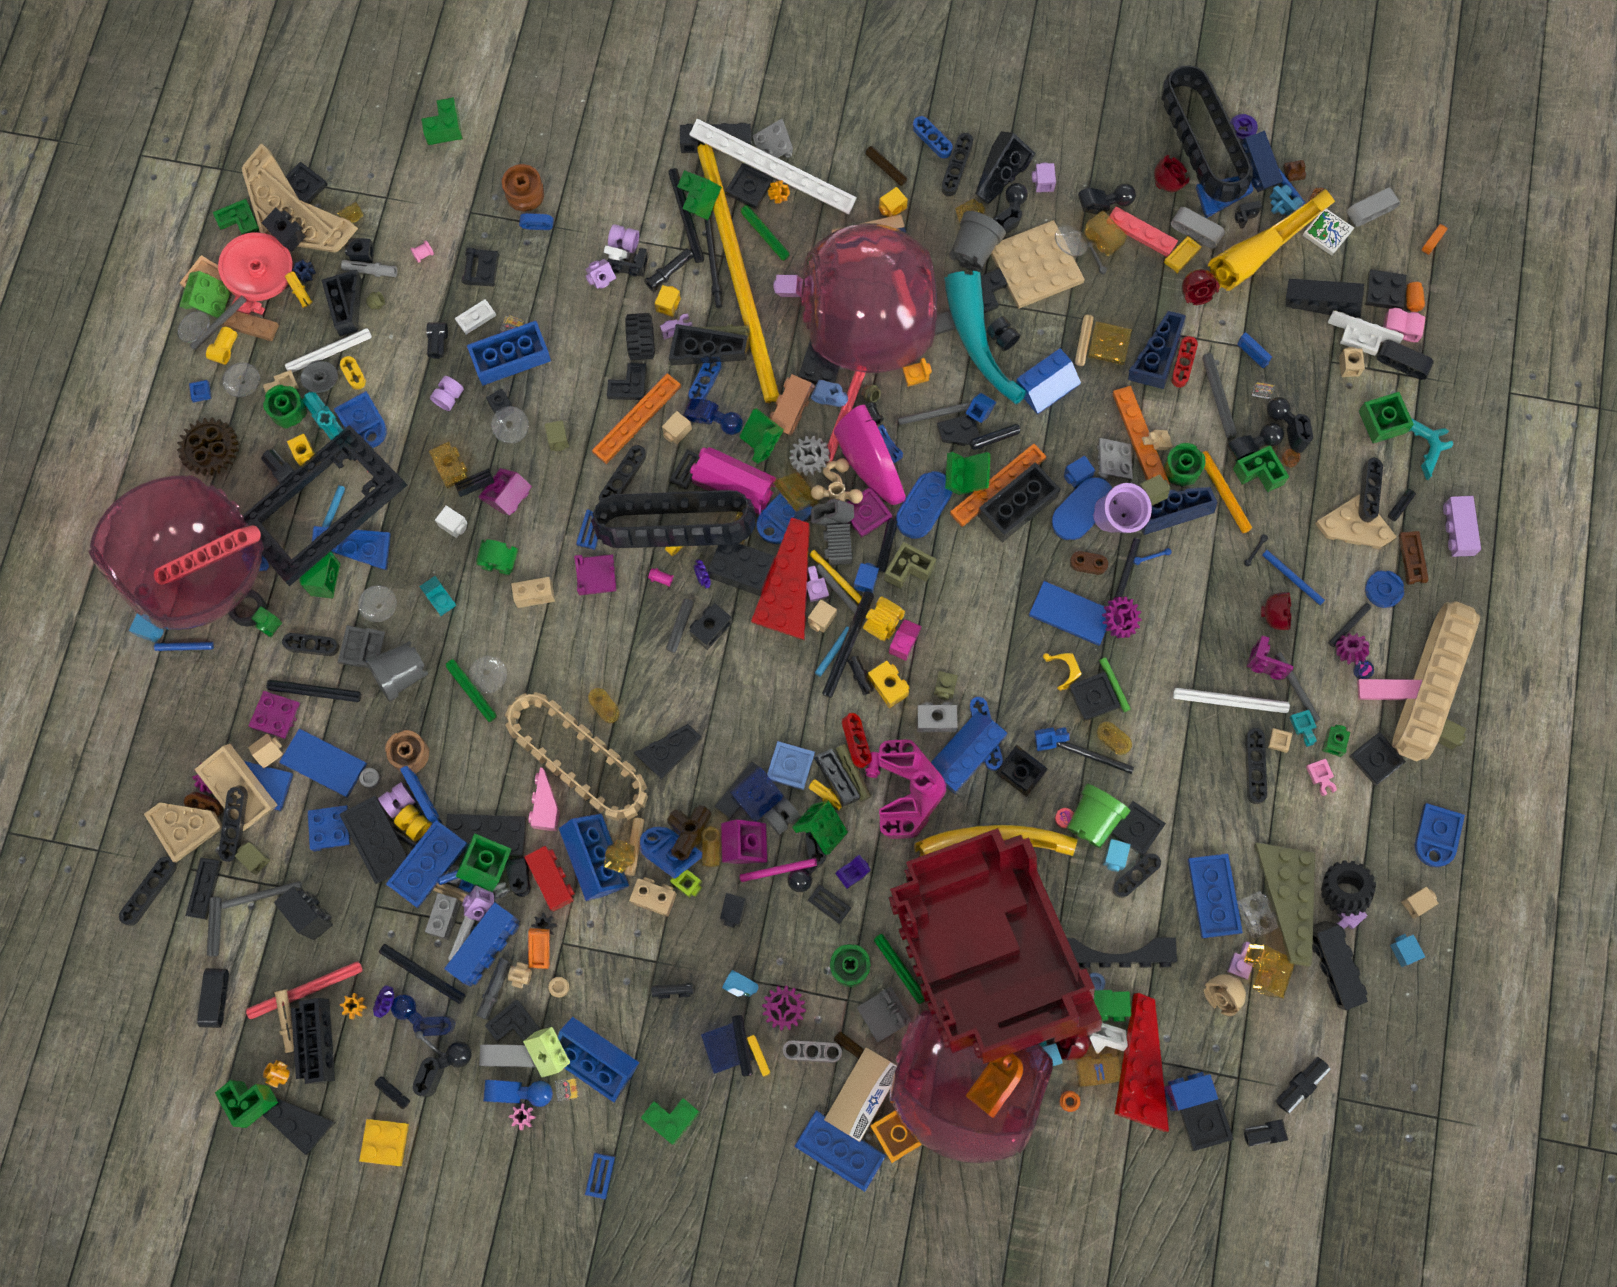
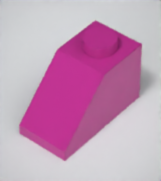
M904 619L890 645L889 654L907 661L922 626Z

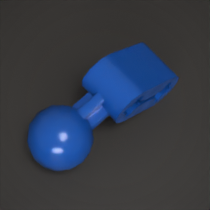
M485 1080L483 1101L520 1104L521 1099H526L533 1106L544 1107L551 1101L553 1091L550 1084L542 1080L535 1081L529 1087H522V1082Z

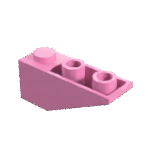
M540 768L539 773H536L535 776L537 789L532 795L534 808L529 813V823H531L533 829L557 831L560 811L546 771Z

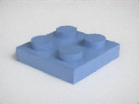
M777 741L766 779L804 790L815 752Z

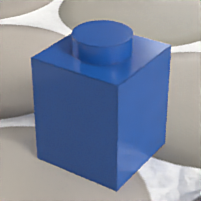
M980 393L973 398L966 414L982 423L989 417L996 402Z
M1083 456L1066 466L1064 478L1068 484H1072L1076 488L1083 481L1092 478L1095 469L1086 456Z
M861 563L854 582V589L860 592L868 591L873 593L879 568H876L871 563Z

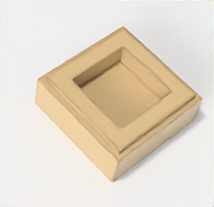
M1273 728L1268 748L1287 753L1292 733Z

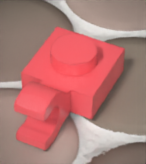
M235 296V299H234L233 303H234L239 297ZM247 300L237 311L248 315L250 312L263 315L265 308L261 307L262 304L259 302Z

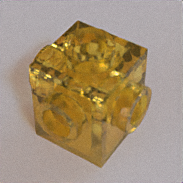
M617 839L606 849L604 867L623 873L635 861V846Z

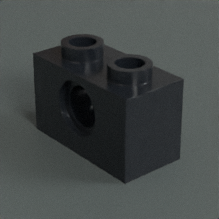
M275 207L261 223L284 247L293 251L306 237L302 232L303 227L296 221L292 222V216L286 210L280 211Z
M716 603L708 606L703 611V616L699 620L696 619L690 625L689 630L690 636L707 650L733 623L732 617ZM712 622L715 625L713 628L708 629L705 627V624Z

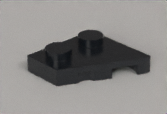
M969 415L937 423L938 432L943 443H956L957 445L965 446L969 445L971 439L980 437L975 420Z

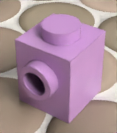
M1044 162L1036 164L1035 171H1032V182H1035L1036 192H1054L1056 184L1054 163Z
M777 275L774 281V291L780 297H801L803 279L798 275Z

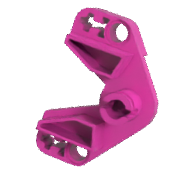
M907 739L884 741L879 748V766L910 780L911 794L879 809L880 831L890 839L915 838L928 823V817L945 795L946 783L942 775L913 741ZM913 746L912 752H905L907 747ZM913 823L914 829L911 832H906V826ZM891 825L895 828L891 829L890 832L887 831V828H890Z

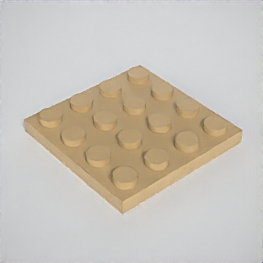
M1054 220L1002 240L991 253L997 268L1001 269L1008 283L1007 287L1018 309L1080 285L1085 280Z

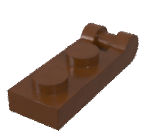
M1420 532L1400 533L1398 537L1406 573V584L1411 585L1415 582L1427 583L1428 573ZM1414 570H1418L1419 574L1414 575Z

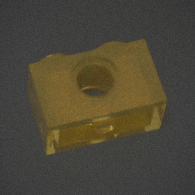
M447 442L429 450L447 489L454 486V483L467 478L465 473L468 470L464 462H459L458 457H460L456 446L452 447L450 442ZM449 462H454L452 466L446 467Z

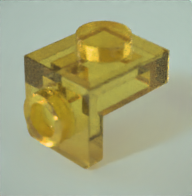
M974 198L955 208L959 223L966 211H974L981 214L986 212L984 205Z

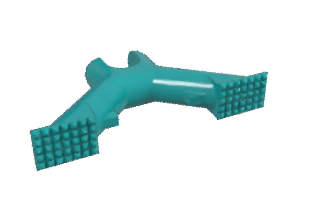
M1412 419L1414 425L1408 432L1412 431L1415 436L1423 437L1430 446L1428 454L1423 456L1425 461L1421 465L1426 480H1429L1432 477L1440 452L1452 448L1453 441L1441 442L1439 440V436L1449 432L1448 429L1432 430Z

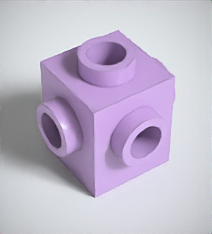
M605 259L594 261L585 269L588 274L586 275L588 283L590 285L593 284L597 289L608 286L609 282L616 279L609 262Z
M475 886L470 895H466L463 900L464 915L469 919L480 921L494 903L493 892Z

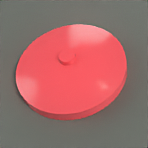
M257 232L247 233L230 241L221 252L218 262L219 275L225 287L237 297L243 295L249 301H263L280 294L289 284L285 275L294 269L289 250L274 236Z

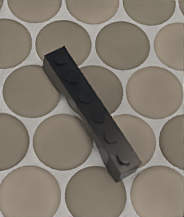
M1067 938L1080 968H1091V965H1099V968H1111V965L1119 964V968H1131V964H1139V968H1151V964H1159L1160 968H1171L1172 964L1177 963L1176 938H1154L1144 947L1122 954L1102 953L1083 945L1075 938Z

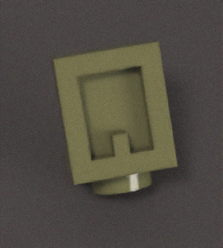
M939 671L934 695H937V698L942 700L953 699L958 675Z

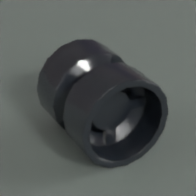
M1004 316L996 319L987 328L986 332L993 340H997L996 344L1002 351H1007L1019 341L1021 335L1014 327L1010 328L1011 324Z

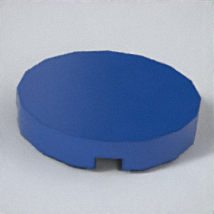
M1377 571L1367 580L1365 593L1372 604L1381 608H1389L1398 604L1403 598L1404 584L1401 578L1392 571Z

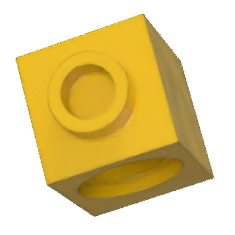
M895 187L880 198L879 210L884 216H896L907 209L908 199Z
M662 285L655 301L656 312L673 317L681 300L680 291L673 286L667 287Z
M305 434L287 441L295 460L300 466L315 454ZM306 449L303 454H300L302 450Z

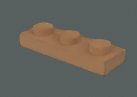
M236 311L221 327H228L233 331L273 341L279 325L277 322Z

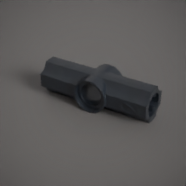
M1316 1057L1303 1071H1300L1292 1078L1289 1086L1275 1100L1277 1105L1290 1114L1303 1099H1306L1315 1091L1316 1085L1331 1070L1329 1065L1324 1060Z

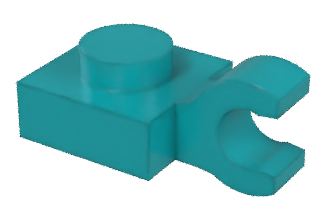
M1310 710L1293 714L1289 717L1296 734H1303L1306 747L1314 745L1317 740L1312 730H1315L1317 726Z

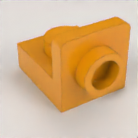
M921 358L920 363L903 367L902 370L907 386L929 381V375L932 373L929 363H926L925 358Z

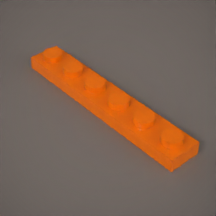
M667 373L592 450L593 454L607 464L681 388V384Z
M1131 386L1113 391V397L1146 480L1161 475L1163 480H1167L1169 483L1157 450L1154 449L1153 445H1144L1142 437H1148L1149 430Z
M1032 444L989 479V488L972 493L951 510L950 515L961 527L965 526L978 515V510L984 503L1035 462L1038 465L1041 464L1047 456L1035 444Z

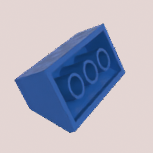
M977 711L932 760V765L942 775L946 787L953 794L959 791L989 755L1007 737V732L993 720Z
M602 814L574 818L559 827L586 901L602 898L629 886Z
M572 1017L557 1036L570 1061L565 1069L612 1102H615L633 1076L639 1062Z

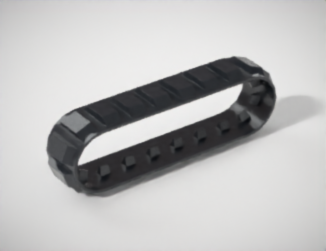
M1186 65L1174 69L1167 74V78L1164 80L1161 100L1164 101L1163 106L1166 113L1170 116L1173 128L1177 131L1176 134L1183 144V149L1190 159V164L1193 170L1196 171V177L1200 185L1203 186L1204 191L1212 199L1220 202H1231L1239 199L1250 186L1253 168L1250 166V160L1243 150V145L1229 121L1230 118L1226 110H1224L1219 96L1216 94L1215 87L1210 82L1207 74L1198 67ZM1186 86L1199 93L1239 175V181L1225 182L1218 179L1212 173L1174 93V88Z
M732 490L611 495L602 499L596 505L592 513L591 523L597 539L602 540L603 544L612 548L732 545L746 540L756 526L755 520L757 517L751 499H747L744 494ZM706 512L743 513L740 519L725 524L605 527L613 518L624 515Z

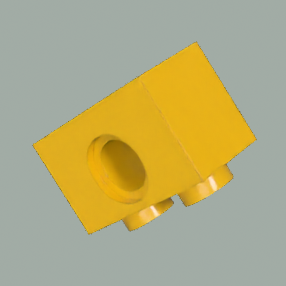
M885 661L868 672V679L890 709L908 697L910 687L904 679L901 680L897 675L899 672L895 665H890L888 661ZM892 680L895 685L887 687L885 681Z

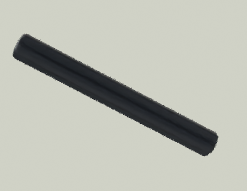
M271 679L266 684V689L269 691L360 702L361 693L354 690Z
M383 944L380 948L379 953L456 1003L461 1004L466 997L464 993L390 946Z

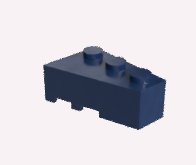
M1262 131L1244 138L1241 143L1244 152L1250 160V166L1253 168L1251 181L1256 191L1261 192L1282 183L1283 179L1266 132Z

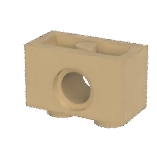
M549 577L511 583L513 599L517 608L555 602L553 584Z

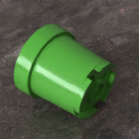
M1086 783L1081 793L1082 798L1068 823L1067 829L1081 839L1089 841L1091 845L1101 848L1120 820H1124L1131 810L1108 793Z

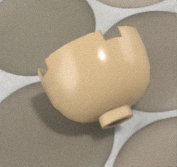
M1217 975L1205 985L1204 994L1207 1001L1214 1009L1218 1006L1223 1010L1221 1012L1223 1015H1235L1245 1003V989L1241 981L1231 975Z

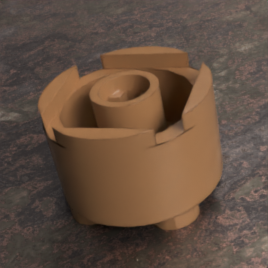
M405 730L393 734L385 747L388 761L400 772L402 767L408 766L414 773H417L426 765L429 759V747L413 731Z

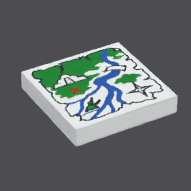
M1325 209L1307 228L1303 236L1332 256L1350 235L1354 227Z

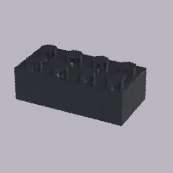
M1035 462L979 508L977 516L1003 543L1058 498L1061 489Z

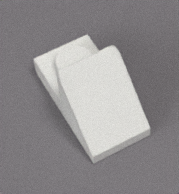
M1102 1023L1101 1031L1089 1035L1097 1054L1105 1046L1121 1051L1128 1047L1126 1030Z

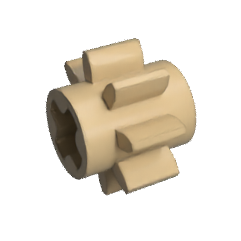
M517 962V966H511L509 970L508 981H512V986L523 988V984H529L532 970L528 969L527 964Z

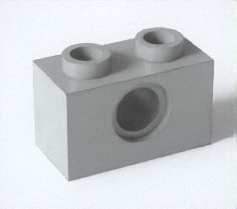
M924 702L918 705L917 732L957 731V705H952L951 702H943L941 705ZM939 713L942 719L936 721L932 718V715Z

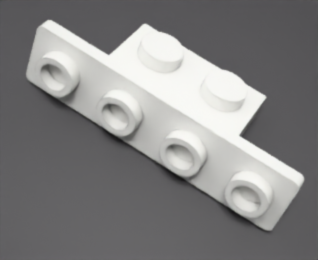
M1333 311L1328 320L1329 324L1345 329L1340 344L1355 347L1356 349L1362 348L1363 352L1374 356L1378 352L1380 342L1392 340L1400 344L1404 337L1403 334L1363 321L1360 318L1346 315L1343 312Z

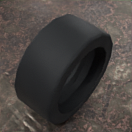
M247 588L240 589L234 592L228 599L226 605L227 613L240 626H254L256 622L251 618L260 606L266 609V602L256 591ZM248 597L255 599L257 609L251 616L242 618L237 615L236 607L241 600Z

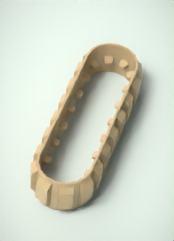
M1457 601L1446 602L1439 610L1433 622L1413 680H1422L1416 699H1406L1393 736L1392 747L1396 748L1399 755L1414 761L1427 760L1439 741L1480 621V615L1470 606Z
M534 692L533 695L524 693L515 698L516 701L508 706L505 714L509 721L506 727L512 738H517L516 742L527 752L532 750V756L541 764L547 762L545 766L555 776L561 774L560 779L568 787L573 788L575 786V792L585 801L590 798L589 803L599 813L605 811L607 818L619 821L620 818L630 820L638 815L637 812L640 808L645 807L648 799L647 794L644 793L647 786L641 774L635 775L636 770L627 761L622 763L620 755L614 750L609 749L607 751V746L597 736L592 738L591 731L584 725L577 726V720L568 712L563 714L562 707L554 700L548 702L546 695ZM533 704L539 708L542 705L549 708L548 714L550 716L557 715L564 721L562 726L566 729L572 727L578 732L577 738L580 741L586 739L593 745L592 751L595 753L598 751L602 752L608 757L606 762L609 765L615 763L622 769L621 775L623 777L629 775L635 780L632 785L634 789L639 788V794H635L633 798L635 802L631 806L630 804L624 806L622 810H618L619 807L612 806L610 809L603 805L605 802L603 797L600 796L596 799L589 793L590 786L578 784L574 780L576 775L572 771L566 774L559 768L561 765L559 760L552 762L545 756L547 750L543 747L538 750L531 744L532 738L529 735L522 737L518 733L521 727L519 724H516V719H519L520 711Z

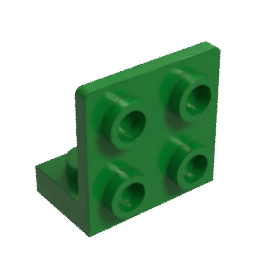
M755 408L739 437L754 449L755 454L752 460L758 464L769 458L784 429Z
M954 452L947 453L945 489L962 495L989 488L991 454L985 452L964 458Z
M829 800L812 804L792 826L795 833L811 832L825 855H829L848 833Z

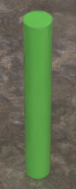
M1107 658L1099 660L1123 712L1131 710Z

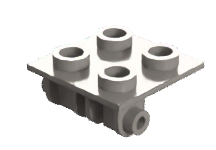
M783 119L753 135L756 148L776 158L782 155L786 158L792 156L793 146Z
M1099 438L1097 449L1099 454L1098 465H1100L1098 475H1100V478L1106 479L1108 475L1133 479L1131 444Z

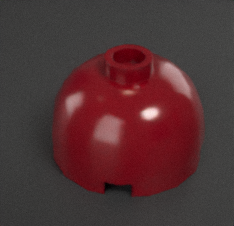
M1167 155L1155 167V184L1164 191L1177 192L1189 183L1190 178H1186L1185 173L1187 170L1177 158L1173 157L1170 159L1168 158L1170 155Z
M1197 269L1185 276L1181 290L1186 302L1197 306L1213 299L1212 295L1215 292H1219L1220 285L1212 272L1206 269Z
M1274 593L1266 600L1265 606H1261V617H1265L1266 623L1275 630L1291 629L1290 593Z
M1076 1035L1055 1043L1061 1059L1075 1060L1080 1059L1087 1053L1092 1042L1089 1035L1077 1039Z

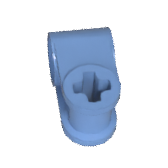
M818 380L811 395V399L819 404L842 407L848 402V396L843 392L840 384L824 380Z

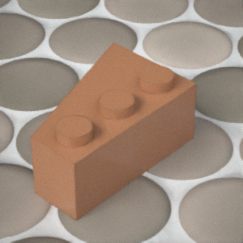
M793 374L790 378L786 379L784 383L785 390L776 401L778 406L775 412L772 411L769 416L772 421L784 429L783 433L790 436L794 433L802 417L801 414L804 407H807L810 402L808 398L815 388L811 382Z

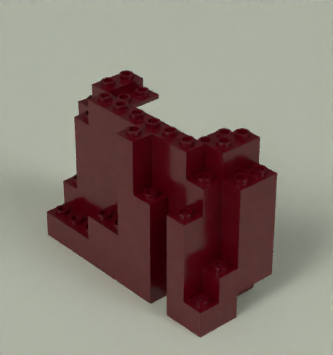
M997 828L906 862L907 869L904 872L907 883L891 888V896L888 899L893 915H898L901 928L898 930L902 940L906 939L908 946L905 947L909 959L913 958L915 961V965H913L916 977L920 976L923 983L920 984L921 992L925 1002L929 1001L927 1005L931 1015H936L938 1021L935 1022L938 1033L942 1035L941 1038L945 1048L949 1047L951 1053L974 1046L973 1050L977 1059L981 1058L983 1064L1051 1038H1053L1055 1043L1076 1035L1077 1039L1101 1031L1102 1018L1094 1002V984L1087 968L1080 970L1038 874L1037 855L1029 837L1023 839L1022 835H1018L1004 841Z

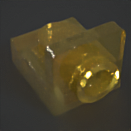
M357 202L338 212L340 218L349 220L351 223L357 222L364 216Z

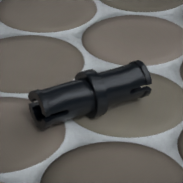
M853 656L851 659H848L847 662L854 674L853 678L857 681L862 695L870 694V691L873 692L874 688L867 677L868 672L864 670L859 656Z

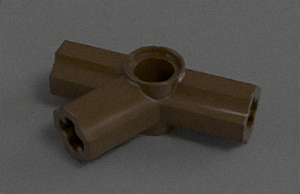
M699 805L695 807L690 818L681 810L678 811L676 809L667 818L668 824L680 834L671 850L672 855L678 860L684 861L688 859L694 846L701 842V833L711 817V811L705 806Z

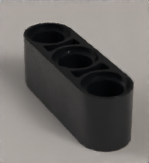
M1385 340L1377 355L1379 362L1419 380L1427 379L1434 364L1433 359L1392 340Z
M206 968L204 970L197 1018L198 1027L221 1028L224 1020L229 981L228 969Z

